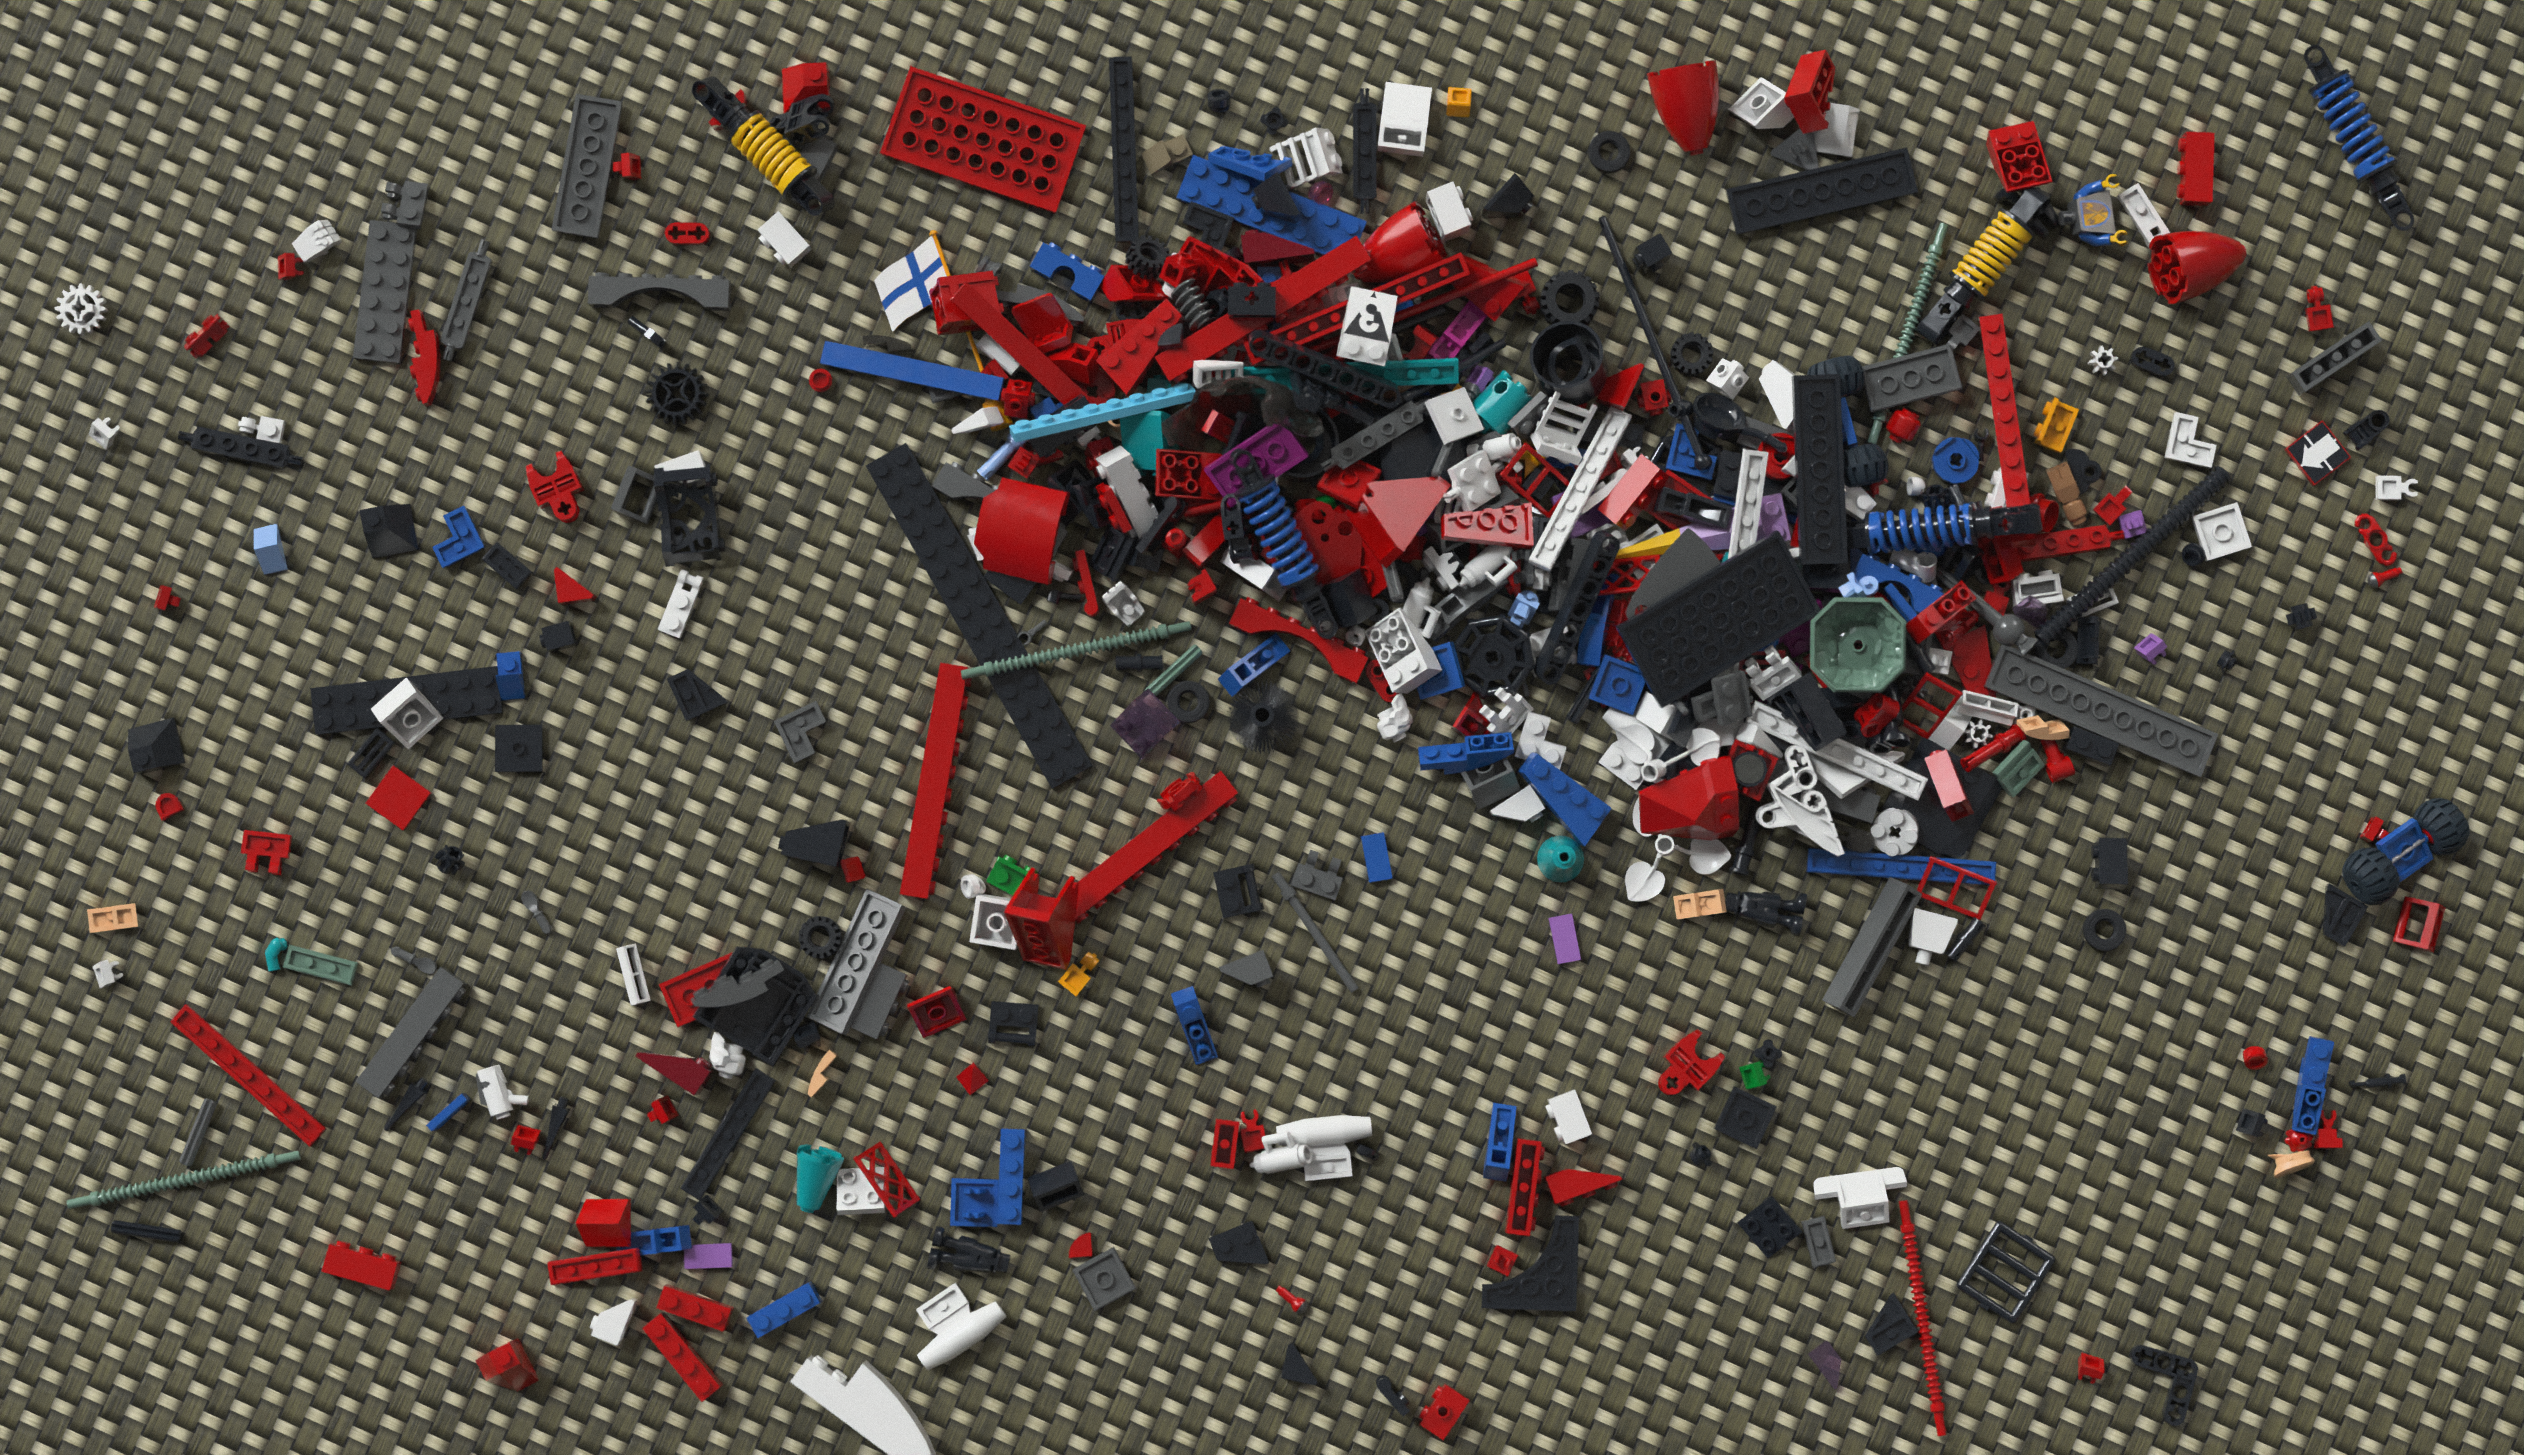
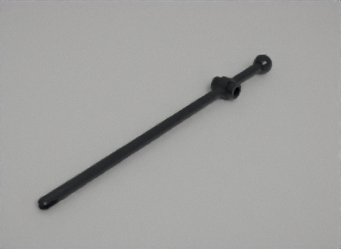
M1602 215L1598 219L1672 398L1673 403L1669 405L1668 412L1670 416L1680 419L1696 456L1694 459L1696 469L1699 471L1707 470L1712 465V459L1708 454L1704 453L1689 415L1693 413V404L1690 401L1682 400L1609 221L1606 216Z

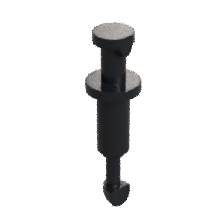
M2387 1073L2386 1077L2371 1078L2365 1080V1082L2355 1083L2354 1080L2349 1081V1086L2351 1088L2366 1086L2368 1088L2387 1086L2388 1089H2391L2392 1084L2403 1083V1086H2405L2407 1083L2405 1074L2390 1078V1074Z

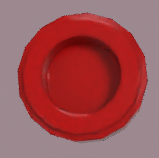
M2251 1046L2243 1051L2244 1063L2248 1069L2258 1070L2268 1063L2266 1051L2262 1047Z

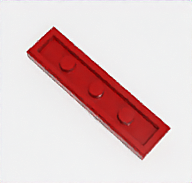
M639 1247L547 1262L550 1285L642 1271Z

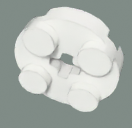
M1889 808L1882 811L1874 820L1871 828L1872 839L1875 845L1887 855H1902L1909 852L1917 843L1919 824L1909 811ZM1893 826L1895 829L1899 827L1901 829L1899 832L1900 837L1892 836L1890 834V827Z

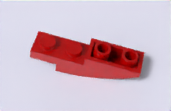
M418 309L410 311L411 318L408 319L411 332L416 334L417 340L414 341L416 354H420V357L412 358L413 365L410 366L412 378L417 380L418 388H415L418 402L422 401V404L428 407L431 406L439 383L441 352L438 333L434 329L427 330L424 313Z

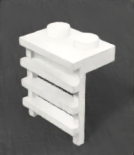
M1313 128L1311 131L1303 132L1294 138L1291 137L1284 142H1279L1269 147L1271 152L1278 150L1280 160H1283L1284 157H1288L1285 147L1290 146L1300 180L1295 181L1291 167L1285 170L1284 173L1288 185H1285L1287 190L1325 175L1336 176L1343 173L1341 169L1342 160L1336 153L1334 147L1335 138L1329 129ZM1298 141H1302L1312 172L1310 176H1307L1297 145Z
M1555 391L1553 397L1549 398V405L1543 410V416L1537 422V428L1534 433H1531L1530 438L1537 453L1547 458L1552 456L1564 464L1572 463L1579 465L1582 456L1577 446L1597 409V405L1592 404L1590 409L1587 410L1558 400L1561 394ZM1554 407L1583 416L1585 419L1581 422L1552 412ZM1548 419H1551L1578 428L1579 430L1577 434H1575L1567 430L1546 424V422Z

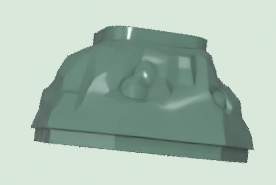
M1834 597L1810 621V669L1833 692L1881 693L1906 669V621L1883 598ZM1856 640L1862 641L1863 647L1861 649L1854 648Z

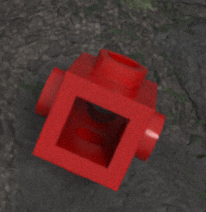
M1184 252L1168 256L1159 278L1176 288L1188 279L1196 280L1200 263L1193 260L1190 254Z
M1009 379L1007 388H1002L1001 402H1004L1005 416L1027 419L1030 407L1034 406L1036 393L1032 392V382Z
M1664 380L1640 383L1638 386L1640 394L1636 395L1639 409L1643 408L1644 414L1650 413V416L1664 414L1663 410H1667L1669 407L1668 403L1672 402L1668 389H1665ZM1651 396L1656 397L1657 401H1653Z
M1109 436L1088 443L1084 453L1086 456L1085 462L1087 468L1093 471L1095 477L1100 476L1096 470V466H1098L1096 458L1114 449Z

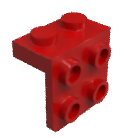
M1053 294L1041 295L1012 308V314L1028 340L1044 355L1049 351L1057 348L1062 349L1070 344L1074 327Z

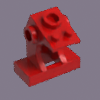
M1417 325L1412 332L1415 337V345L1409 353L1402 354L1403 360L1406 357L1409 360L1425 359L1428 352L1440 339L1423 325Z

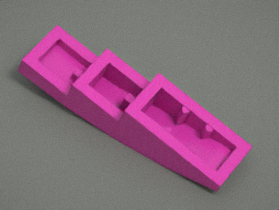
M1469 300L1428 352L1425 359L1455 358L1487 315Z

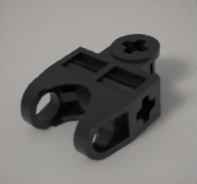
M825 94L810 96L791 104L789 112L773 117L769 121L770 127H775L777 133L782 134L783 139H786L789 145L792 144L795 148L806 145L828 133L830 121L826 117L833 112L835 102L830 96ZM823 101L827 102L830 106L821 108L818 103ZM819 123H823L825 128L819 129Z
M1227 494L1221 501V519L1224 540H1229L1231 561L1234 564L1250 559L1258 561L1260 551L1255 531L1259 528V523L1254 525L1255 527H1252L1249 523V520L1256 516L1257 513L1254 511L1250 514H1245L1244 503H1240L1234 494ZM1231 497L1237 501V504L1232 507V511L1227 507V501Z

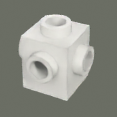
M1722 358L1706 381L1718 393L1733 400L1749 377L1743 372L1744 367L1735 360L1729 362Z

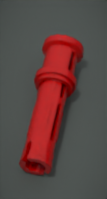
M2013 724L2006 732L1996 734L1993 741L1960 760L1963 769L1967 767L1965 771L1970 772L1997 754L2007 753L2014 745L2020 744L2023 740L2026 741V734L2017 724Z

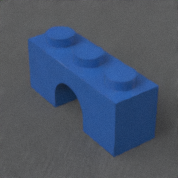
M1043 242L1030 265V270L1049 281H1052L1054 275L1060 270L1071 271L1075 275V281L1070 289L1071 293L1092 304L1101 288L1100 284L1104 279L1103 271L1093 265H1090V267L1082 264L1083 260L1074 254L1065 255L1061 252L1062 248L1050 242L1047 245Z
M812 1281L746 1318L757 1338L823 1301Z

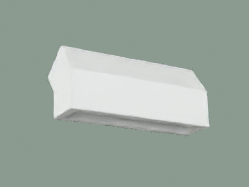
M636 943L617 948L631 1006L650 1001ZM628 949L630 951L635 973L632 972L631 964L627 953ZM634 976L637 978L642 1000L639 999Z

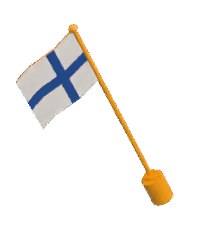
M936 230L930 231V237L916 250L887 267L874 280L892 332L905 320L932 304L929 290L935 286L938 277L951 276L937 238L938 232ZM971 331L966 332L981 373L984 367ZM985 399L986 402L982 404L983 408L998 407L1004 421L1000 425L990 427L992 432L1013 425L1011 416L1004 415V402H1001V399L1000 402Z

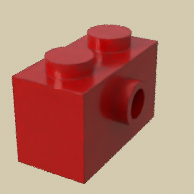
M1446 1383L1443 1387L1438 1385L1431 1396L1434 1399L1429 1407L1425 1405L1418 1415L1421 1419L1419 1424L1442 1440L1445 1439L1470 1401Z

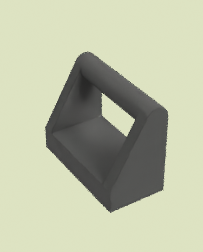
M628 465L611 509L614 512L648 524L657 503L654 486L642 516L627 511L625 508L638 476L653 482L654 476Z

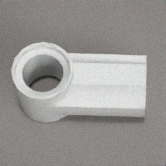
M1906 548L1901 552L1892 551L1889 563L1922 578L1924 583L1935 579L1937 557L1933 553L1921 552L1918 554Z

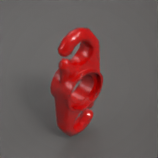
M2366 513L2357 516L2354 524L2355 527H2360V523L2364 519L2370 523L2367 529H2359V533L2364 537L2365 546L2370 550L2378 563L2384 566L2392 565L2397 559L2396 552H2392L2389 560L2382 558L2383 551L2393 550V547L2388 544L2387 534L2381 529L2373 516ZM2377 533L2381 536L2382 542L2379 546H2373L2370 543L2371 534Z

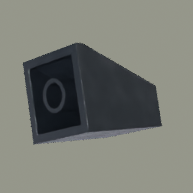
M841 819L786 831L785 836L781 835L778 849L782 850L781 855L841 868L840 860L843 859L851 822Z

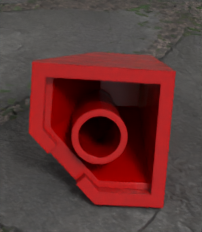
M519 1338L475 1360L487 1382L514 1391H520L539 1381Z

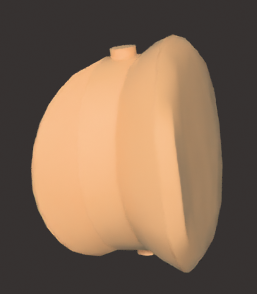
M2309 1150L2293 1154L2268 1155L2275 1160L2276 1169L2274 1177L2276 1179L2307 1168L2315 1162Z

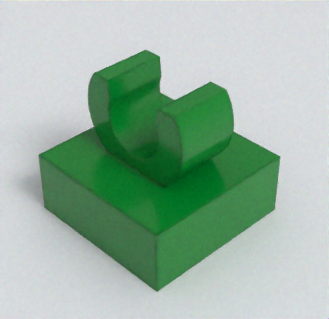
M1760 1061L1739 1067L1746 1090L1767 1084L1766 1080L1770 1079V1075L1764 1076L1762 1070L1764 1065Z

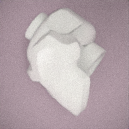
M1402 693L1397 694L1392 700L1393 707L1377 714L1380 719L1377 728L1384 740L1393 739L1394 743L1406 737L1405 732L1409 730L1410 724L1413 723L1412 715L1408 710Z
M714 1032L709 1056L713 1067L719 1071V1076L732 1079L733 1075L742 1074L746 1061L745 1056L742 1054L743 1047L727 1042L724 1044V1039L719 1032Z

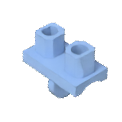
M1851 572L1846 575L1849 582L1838 587L1843 597L1867 598L1866 596H1872L1877 593L1879 584L1876 578L1872 576H1865L1858 583L1854 573Z
M1529 590L1518 593L1507 614L1511 617L1510 621L1521 629L1524 623L1529 625L1540 604L1538 603V597Z

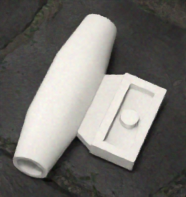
M1609 707L1602 717L1614 731L1619 727L1634 724L1648 727L1656 741L1655 747L1651 750L1653 753L1652 760L1659 759L1672 743L1669 738L1653 730L1633 715L1613 707ZM1618 741L1612 743L1599 763L1637 790L1644 781L1641 775V768L1644 763L1639 764L1631 761L1622 750Z
M1338 1115L1308 1118L1276 1126L1277 1133L1290 1131L1295 1144L1301 1143L1309 1146L1312 1160L1304 1167L1305 1181L1352 1176L1350 1151L1345 1143L1372 1136L1370 1117ZM1286 1141L1278 1143L1280 1146H1288Z
M954 1283L916 1309L928 1329L938 1334L917 1356L927 1370L954 1359L985 1338L1007 1316L997 1301L970 1313L968 1300L957 1283Z

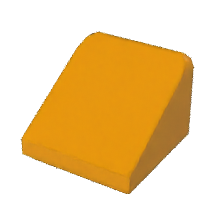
M1448 87L1446 115L1469 117L1471 89Z

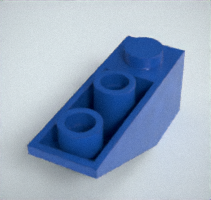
M1191 986L1171 993L1195 1064L1198 1065L1218 1058L1194 987Z

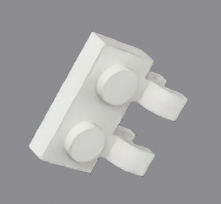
M1773 645L1764 649L1768 655L1766 660L1772 666L1763 672L1753 657L1745 661V665L1748 667L1746 672L1752 677L1749 680L1750 686L1762 701L1802 677L1801 671L1788 656L1781 659Z
M1500 687L1494 694L1506 704L1503 710L1497 714L1484 705L1479 711L1491 722L1487 727L1491 734L1513 733L1526 719L1528 711L1532 712L1534 710L1521 695L1517 693L1513 697Z

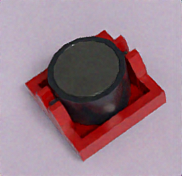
M1734 739L1728 755L1731 757L1738 793L1759 802L1778 758L1768 754L1765 750L1757 749L1753 745Z

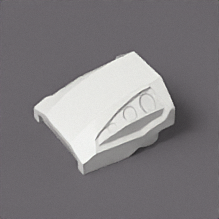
M1831 103V108L1829 111H1826L1825 120L1829 122L1828 129L1814 131L1816 152L1851 158L1860 109Z

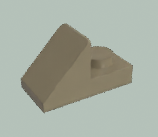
M1184 134L1164 143L1162 140L1141 155L1150 174L1153 175L1191 158L1193 153Z

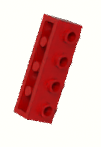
M1516 1139L1505 1227L1506 1233L1530 1236V1232L1535 1231L1536 1217H1532L1533 1208L1538 1207L1539 1194L1535 1193L1536 1184L1541 1183L1542 1170H1538L1539 1160L1543 1161L1545 1147L1541 1146V1141Z

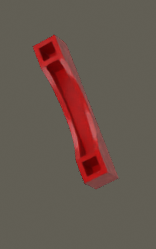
M1247 597L1246 600L1240 599L1229 622V626L1248 635L1263 632H1279L1301 638L1313 645L1325 657L1336 676L1357 684L1368 660V657L1364 656L1365 651L1354 646L1351 650L1343 646L1345 642L1336 637H1332L1331 640L1322 638L1314 631L1313 627H1310L1308 630L1301 626V621L1293 617H1289L1287 620L1281 617V612L1274 608L1268 607L1267 610L1259 607L1260 602L1250 597Z

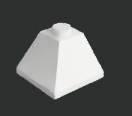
M1762 77L1728 109L1732 114L1756 129L1783 128L1794 118L1790 108L1786 106L1784 101L1786 92Z

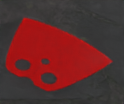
M1314 501L1293 517L1297 522L1295 529H1299L1302 532L1300 540L1307 542L1308 548L1306 551H1310L1313 554L1311 562L1317 563L1321 567V571L1316 575L1318 581L1324 584L1356 569H1360L1362 537L1345 512L1337 513L1332 509L1331 505L1322 501ZM1315 510L1325 512L1326 520L1322 524H1316L1312 521L1311 515ZM1343 521H1348L1353 526L1351 534L1346 536L1338 531V526ZM1322 534H1327L1329 540L1323 542L1321 540ZM1269 546L1265 547L1260 555L1273 564L1276 559L1275 557L1267 558L1266 553L1271 549Z

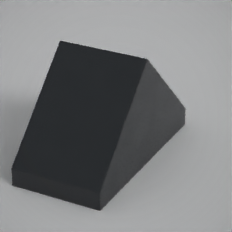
M1291 1341L1287 1346L1281 1378L1311 1385L1317 1384L1316 1377Z

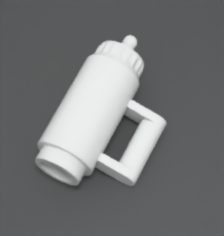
M1488 545L1466 564L1460 572L1462 579L1459 582V586L1468 585L1474 587L1487 578L1497 587L1518 568L1509 559L1513 551L1512 547ZM1503 563H1506L1507 565L1494 577L1491 575Z
M1426 577L1423 582L1415 583L1403 607V611L1421 635L1426 638H1431L1441 614L1440 611L1430 606L1434 589L1429 584V577ZM1428 611L1431 614L1423 630L1420 627Z
M1290 1131L1263 1136L1262 1143L1265 1151L1256 1154L1254 1162H1251L1249 1166L1255 1168L1258 1173L1266 1174L1305 1167L1312 1160L1311 1150L1308 1145L1295 1144ZM1286 1141L1288 1146L1273 1149L1271 1144Z

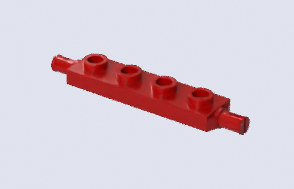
M2106 525L2036 534L2035 546L2016 549L2020 561L2025 562L2108 550L2111 541L2124 540L2125 536L2123 530L2109 532Z

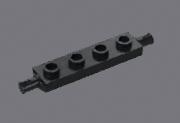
M1364 88L1360 89V102L1353 104V198L1360 200V214H1364V205L1365 214H1370L1369 200L1376 198V104L1369 102L1370 89L1365 88V97Z
M197 426L193 434L179 431L178 435L179 441L191 443L193 451L284 470L288 463L302 466L304 457L291 455L288 445Z

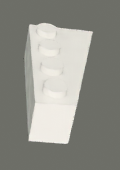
M1118 446L1096 458L1098 463L1096 470L1101 479L1106 478L1109 487L1115 493L1132 527L1128 531L1130 537L1139 541L1141 536L1153 525V520L1159 514L1153 503L1148 501L1150 495L1142 482L1139 483L1138 481L1141 475L1132 463L1134 460L1131 454L1122 446Z

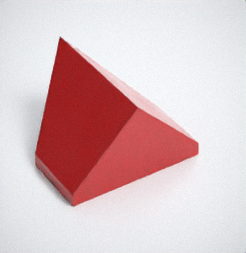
M1475 691L1451 727V729L1462 736L1491 734L1487 729L1490 722L1479 712L1483 705Z

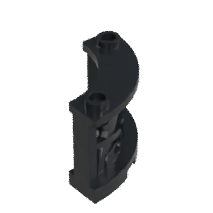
M706 464V467L664 471V467L654 468V488L659 512H662L663 524H660L662 555L666 567L675 566V563L711 559L722 560L721 552H725L726 548L725 540L721 538L715 490V486H718L717 473L712 472L711 464ZM688 480H705V487L703 489L697 487V482L692 485L691 489L687 488ZM683 481L682 485L670 482ZM679 493L682 494L679 504L671 502L672 496H676L678 499ZM707 493L709 496L710 504L702 497ZM687 497L694 500L705 512L703 519L692 532L684 521L672 518V513L684 506ZM711 519L713 531L706 529ZM677 526H681L686 533L685 538L683 532H681V535L675 534ZM709 537L711 539L712 549L696 550L694 540L697 539L701 546H705L704 538ZM687 545H689L691 550L686 552L675 553V551H678L686 547Z

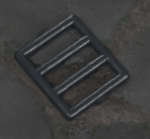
M1997 1221L1959 1278L1956 1286L1959 1290L1978 1301L1979 1306L1988 1311L1990 1309L2009 1323L2014 1324L2052 1268L2056 1258L2032 1242L2033 1239L2028 1235H2022L2002 1221ZM2000 1233H2003L2044 1260L2037 1273L1994 1245ZM1988 1252L2031 1280L2025 1292H2022L1981 1265ZM1975 1272L2019 1300L2012 1312L1968 1284Z

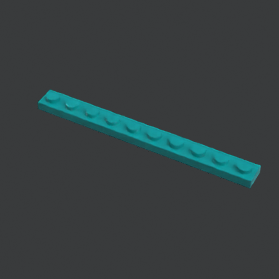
M1458 358L1386 361L1385 366L1367 362L1347 363L1397 384V386L1459 383ZM1324 364L1318 370L1321 373H1327L1331 367ZM1281 365L1243 367V385L1223 387L1224 393L1292 390L1289 375L1291 369ZM1231 369V378L1235 379V369ZM1344 373L1340 377V380L1345 382L1351 380L1352 375L1350 373ZM1368 381L1362 387H1373L1374 383Z

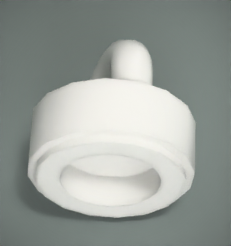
M974 874L965 875L961 879L962 893L968 899L974 898L986 891L983 880Z

